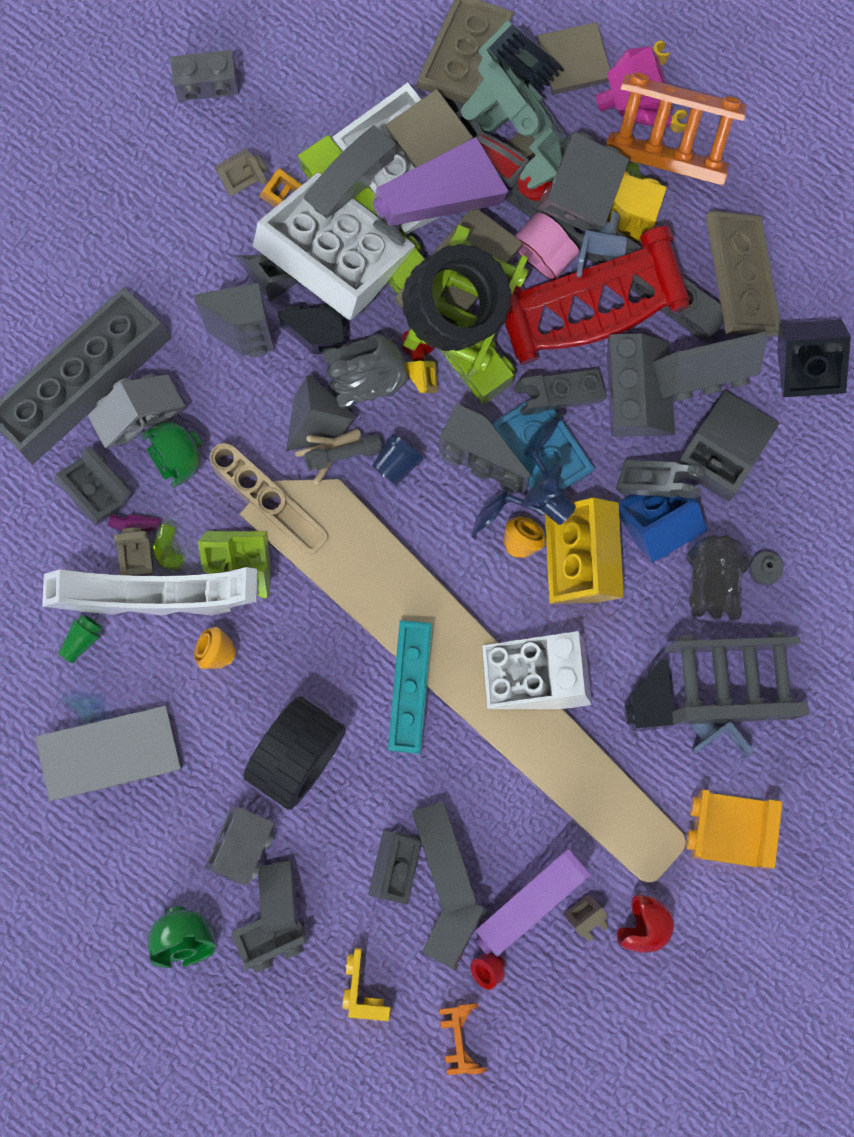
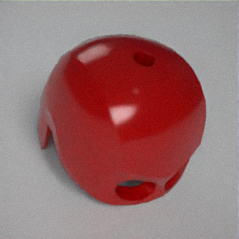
M634 896L631 907L637 925L635 928H619L617 931V942L621 947L629 951L638 953L656 952L664 948L672 937L674 931L673 915L663 902L654 897Z

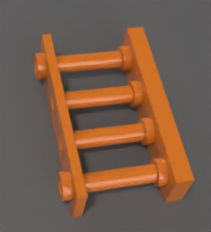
M634 72L631 75L625 73L621 89L629 91L630 94L620 131L616 133L610 132L606 146L616 148L629 161L724 186L729 163L724 162L722 159L733 119L744 121L747 105L742 104V101L735 97L725 96L722 99L653 81L643 73ZM642 95L660 99L650 139L646 141L635 139L632 135ZM672 103L691 107L680 147L676 149L666 147L662 143ZM703 111L721 115L710 155L706 157L696 155L692 151Z

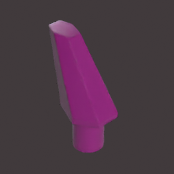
M112 514L108 521V527L121 531L126 528H141V531L150 532L160 527L162 519L131 514L125 519Z

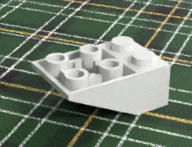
M579 631L482 645L488 709H567L592 705L586 643Z

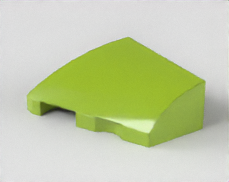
M206 531L198 541L202 570L208 574H214L244 567L257 569L258 596L268 598L270 595V555L267 531Z

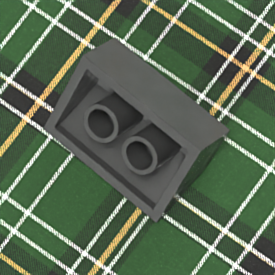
M259 283L194 295L196 305L206 331L243 356L261 357L266 355L267 351L274 350L268 315Z
M757 333L679 351L654 361L653 365L661 398L673 396L674 402L693 398V391L702 390L703 395L722 391L721 385L730 383L731 388L750 384L749 378L761 374L767 339L766 333Z
M644 334L610 335L606 351L611 437L675 435L673 396L661 398L653 365L654 361L670 355V343Z

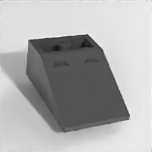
M725 390L684 452L679 463L681 465H693L703 468L706 471L704 479L694 481L730 502L780 423Z
M456 403L439 437V454L443 456L442 459L450 465L459 467L462 464L472 469L471 473L480 479L488 480L492 478L500 482V487L510 493L517 494L519 491L525 494L530 478L529 472L485 416Z

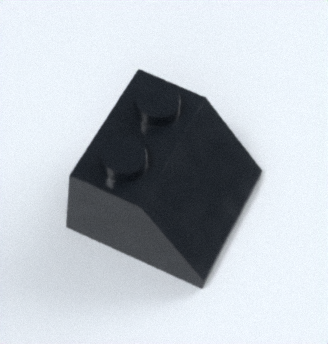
M842 320L779 324L777 354L783 398L846 393L851 336Z

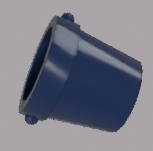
M391 433L372 467L397 486L416 466L421 464L424 458L404 440Z

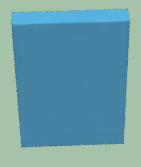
M527 402L493 422L492 426L529 472L528 486L532 489L543 473L531 454L527 457L523 454L525 447L533 434L558 414L555 410H548L539 414L523 416L520 414V409L526 407ZM559 421L551 438L541 447L539 457L547 470L556 464L562 466L559 487L565 491L592 474L595 468L563 421Z

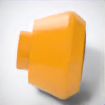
M518 516L507 521L503 543L506 551L511 556L527 558L544 547L545 536L542 528L536 522L529 518Z
M211 627L200 635L195 646L194 659L201 669H222L232 663L236 654V648L234 647L233 640L219 627Z

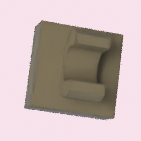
M589 894L563 913V916L581 937L584 936L589 941L594 939L590 931L597 925H600L604 931L608 928L605 921L608 918L607 914Z

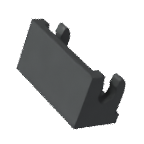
M474 903L446 913L442 911L422 953L457 971L459 967L458 961L482 915L485 916L488 910Z

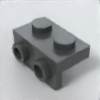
M90 446L83 450L79 460L56 473L54 479L95 526L123 509L130 494L126 482L121 477H117L108 467L104 457L96 454Z
M298 914L297 928L265 933L262 929L261 919L231 932L244 964L242 965L245 971L253 968L256 974L273 966L272 958L284 953L285 958L288 959L305 951L302 944L309 942V939Z

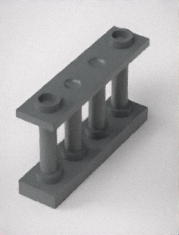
M787 632L770 633L768 638L697 640L696 635H683L676 637V642L666 646V653H681L686 694V702L683 703V708L672 712L673 725L728 723L729 721L795 720L809 715L808 702H795V697H791L786 649L800 644V637H788ZM773 649L778 698L775 699V703L765 704V699L761 698L756 650ZM725 651L743 652L748 697L745 700V705H734V700L730 699ZM695 652H712L717 701H714V706H704L703 701H700Z

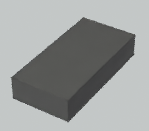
M286 861L261 866L258 880L263 931L270 933L297 928L298 921L292 863Z

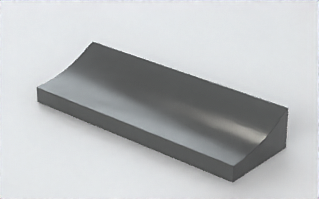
M123 287L0 398V432L33 465L95 409L97 402L113 390V385L116 382L129 378L171 339V336L163 324Z

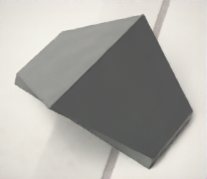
M263 254L234 255L254 283H259L261 292L269 302L299 282Z
M311 375L304 379L293 400L286 451L319 444L308 442L307 436L336 438L343 435L356 417L347 408H340L336 398Z

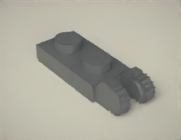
M625 460L616 490L621 494L676 497L678 495L683 498L694 499L699 497L700 488L691 484L680 483L681 478L702 480L705 477L706 471L693 465H681L679 462Z

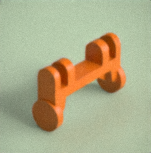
M478 1003L461 1004L458 1007L438 1009L439 1015L452 1014V1020L440 1021L441 1028L453 1027L457 1054L444 1057L445 1063L458 1062V1068L447 1069V1075L464 1073L471 1075L487 1072V1067H480L479 1063H475L464 1048L462 1027L469 1013H472V1009L479 1008Z

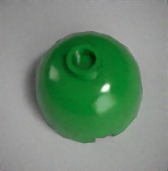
M165 422L142 432L143 441L149 438L152 445L147 448V451L156 468L165 480L170 477L173 479L170 484L172 488L183 484L194 476L199 468L201 458L198 449L202 447V443L194 430L188 432L180 424Z
M182 906L168 909L166 914L159 917L151 926L148 934L150 962L156 967L172 968L171 962L184 960L183 967L209 958L214 954V948H217L211 923L202 914L193 910H186Z

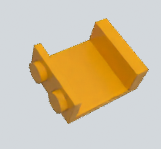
M701 790L698 792V797H692L690 816L695 817L694 830H688L686 849L691 850L690 858L763 869H775L783 801L770 799L760 801L709 793L710 790Z

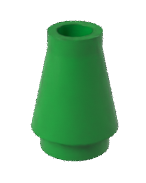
M81 614L78 619L74 618L58 654L74 664L79 656L101 638L99 634L103 627L85 614Z

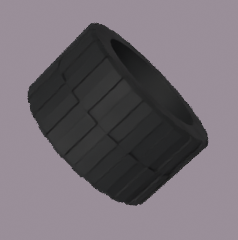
M465 244L444 247L423 260L411 271V275L405 281L404 292H402V309L409 328L414 331L418 339L423 340L432 348L441 349V351L463 350L495 334L507 319L506 316L511 307L510 297H512L507 274L504 273L502 265L487 251ZM440 271H456L464 275L475 287L479 297V314L472 326L467 328L455 326L445 320L438 312L433 300L432 287L435 276Z
M301 696L295 698L280 713L257 745L245 767L244 780L287 810L293 809L311 789L328 765L345 735V726Z

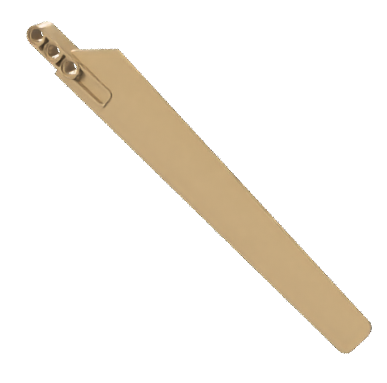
M222 443L212 449L210 461L214 472L248 503L239 514L257 531H267L268 541L395 657L397 654L400 620L433 623L428 687L639 880L653 882L664 874L685 848L686 841L683 832L563 709L487 708L482 645L498 642L340 479L321 480L319 485H315L313 483L314 480L271 481L234 446ZM229 455L234 458V461L228 467H221L217 464L220 457ZM253 476L257 479L254 487L247 489L240 485L243 478ZM270 497H276L281 501L279 507L274 510H268L263 505Z

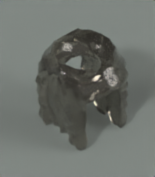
M710 535L697 540L695 545L686 553V559L693 568L691 577L692 591L689 596L692 617H702L706 612H709L711 618L717 620L721 619L723 613H726L730 621L740 620L742 614V575L750 567L752 555L744 549L740 540H736L728 535Z

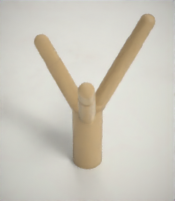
M354 429L336 438L307 436L308 442L319 443L320 445L296 451L295 456H305L306 452L319 447L328 450L359 442L361 433L358 429ZM332 462L328 463L327 468L319 470L313 481L315 485H319Z

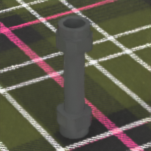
M377 434L359 437V442L324 450L320 447L311 449L305 453V463L307 468L312 471L325 469L330 462L360 454L365 457L374 456L382 450L381 440Z

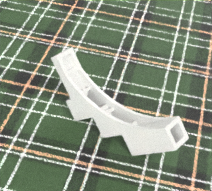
M244 567L229 572L186 576H127L59 569L44 574L42 606L106 615H115L127 611L167 615L180 611L214 616L230 612L232 607L256 602L258 592L257 569Z

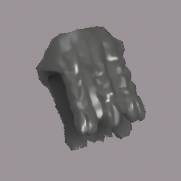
M376 334L366 340L351 342L349 345L343 344L339 347H330L323 351L324 360L331 363L326 369L329 378H333L329 382V386L333 394H339L336 400L340 408H348L358 402L375 400L378 397H391L406 384L408 375L405 371V361L399 351V347L394 344V338Z

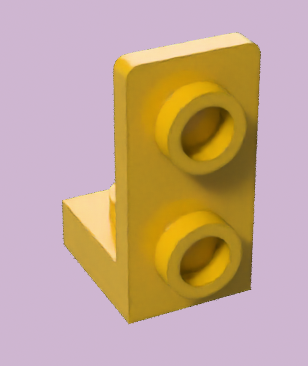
M355 948L354 955L348 954L346 975H352L351 989H344L343 1009L349 1010L348 1018L389 1021L391 1006L384 1005V999L364 997V1003H358L363 948Z

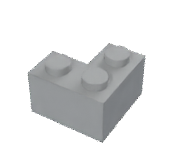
M149 374L136 380L124 378L113 385V390L97 402V407L88 417L104 447L110 448L129 444L145 427L170 422L185 405L168 374L161 376Z

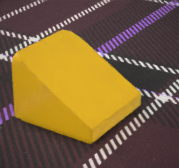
M435 361L405 362V371L420 393H437Z

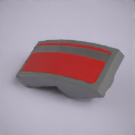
M480 131L476 138L503 183L513 187L517 183L519 175L530 161L510 146Z

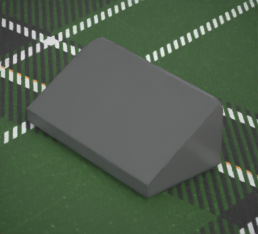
M383 831L368 892L369 896L405 905L408 904L422 844L420 839L395 832Z

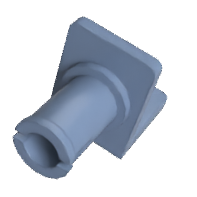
M612 211L611 221L608 222L607 218L604 228L598 232L585 230L578 262L577 277H582L587 253L615 258L625 255L628 239L616 236L620 221L618 213Z
M731 721L722 728L720 726L716 727L714 723L690 724L701 738L699 741L701 744L692 750L694 755L724 732L745 758L754 752Z

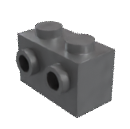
M232 50L170 57L173 86L178 102L239 95Z
M230 807L204 869L242 885H248L250 880L254 881L261 867V863L258 862L263 849H268L272 842L274 832L271 829L274 822L240 807Z

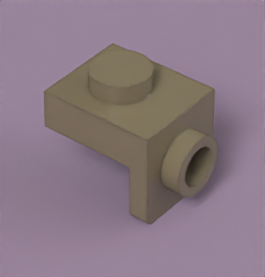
M246 148L214 166L218 177L230 196L256 181L261 185L267 183L263 174L267 171L265 164L258 154L253 156Z
M126 528L121 531L122 534L114 535V542L118 550L120 575H154L151 539L147 532L141 531V528Z

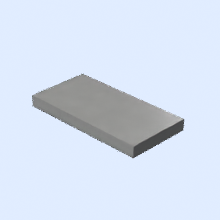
M166 706L35 736L50 802L181 770Z

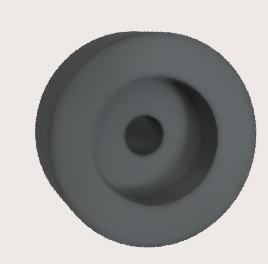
M760 553L750 563V576L759 585H772L782 576L783 563L774 553Z

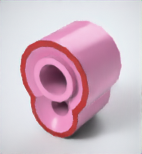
M536 212L514 236L523 243L518 254L528 257L527 263L552 281L558 279L579 255V249L563 228L552 218L540 212Z

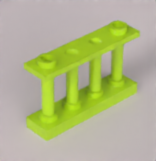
M458 225L448 246H455L457 244L470 246L471 242L466 240L470 229ZM522 255L515 267L493 257L502 265L504 273L507 274L512 294L515 287H521L525 281L529 270L524 268L528 257ZM440 271L435 276L432 287L433 300L438 312L467 327L472 326L477 317L445 302L446 298L442 297L441 294L445 286L451 288L453 285L478 297L475 287L466 277L458 274L456 271ZM410 329L403 346L415 351L420 342L426 343L418 339L414 331ZM494 334L481 342L478 351L470 347L459 351H448L472 363L467 376L473 378L479 370L484 372L492 355L487 350Z

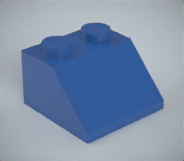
M630 495L618 502L619 518L637 547L652 562L666 557L672 551L695 540L698 536L708 531L698 502L693 498H683L678 495L676 497Z

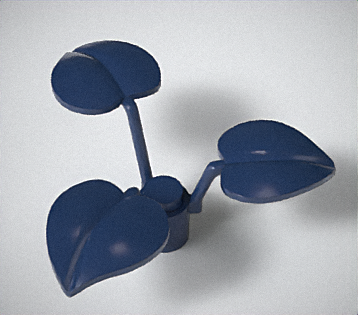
M561 413L541 426L533 434L525 447L523 454L526 457L531 454L543 473L535 487L526 494L524 499L508 494L506 489L494 495L483 506L475 520L472 531V538L476 540L477 533L489 525L500 513L503 506L509 502H514L523 508L531 509L540 516L546 514L558 525L563 524L572 515L576 505L562 494L563 490L559 487L562 466L556 464L547 470L539 457L541 447L551 438L559 421L564 420V416Z

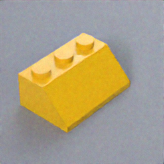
M594 497L573 502L576 505L574 512L561 525L555 523L545 514L549 604L599 603L624 598L619 504Z

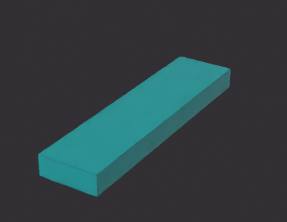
M399 621L388 751L413 754L422 753L433 623Z

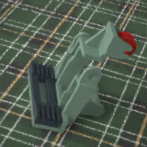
M507 20L478 50L483 57L478 67L483 80L470 99L463 105L461 113L466 120L475 121L480 124L481 129L486 133L494 132L499 126L510 120L517 131L523 136H533L535 141L529 148L536 156L525 166L519 175L518 189L521 194L530 200L540 201L541 196L548 192L552 186L565 152V148L561 147V143L567 136L542 102L543 97L534 86L543 92L545 90L543 85L548 87L550 84L547 81L551 80L553 82L555 79L552 76L558 77L560 74L557 71L563 72L565 69L551 54Z

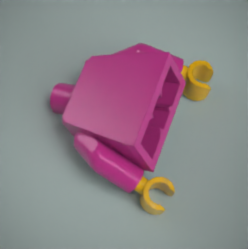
M657 41L653 49L650 46L626 50L616 62L614 68L607 73L611 89L595 95L601 112L616 107L618 113L623 118L630 94L629 91L621 89L625 73L630 75L634 72L643 73L649 76L650 80L666 84L661 65L667 62L670 53H660L666 45L663 41ZM642 95L635 124L653 127L660 99ZM681 109L676 111L674 115L670 113L666 128L670 126L673 132L682 133L685 130L686 124L679 123L677 119H685L688 115L687 112Z

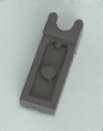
M599 369L544 377L542 375L525 377L520 379L514 386L516 393H526L531 398L527 402L526 407L520 409V414L523 416L539 414L548 410L601 403L606 399Z

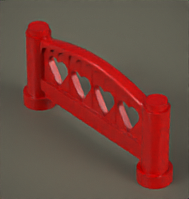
M660 226L646 231L640 236L643 249L584 269L582 277H577L576 272L523 291L522 286H516L510 298L511 307L504 323L516 360H519L520 365L538 360L537 353L541 350L565 349L588 345L608 339L610 335L623 333L647 320L662 308H670L672 313L687 309L690 306L688 303L690 298L671 244L674 238L670 226ZM634 275H637L654 288L655 294L652 298L646 299L642 297L638 303L629 301L628 296ZM604 285L624 299V306L622 308H612L606 314L599 312L598 306ZM574 296L594 310V316L591 319H581L577 324H571L568 321ZM544 306L563 319L564 326L562 329H551L546 335L539 333L538 327Z

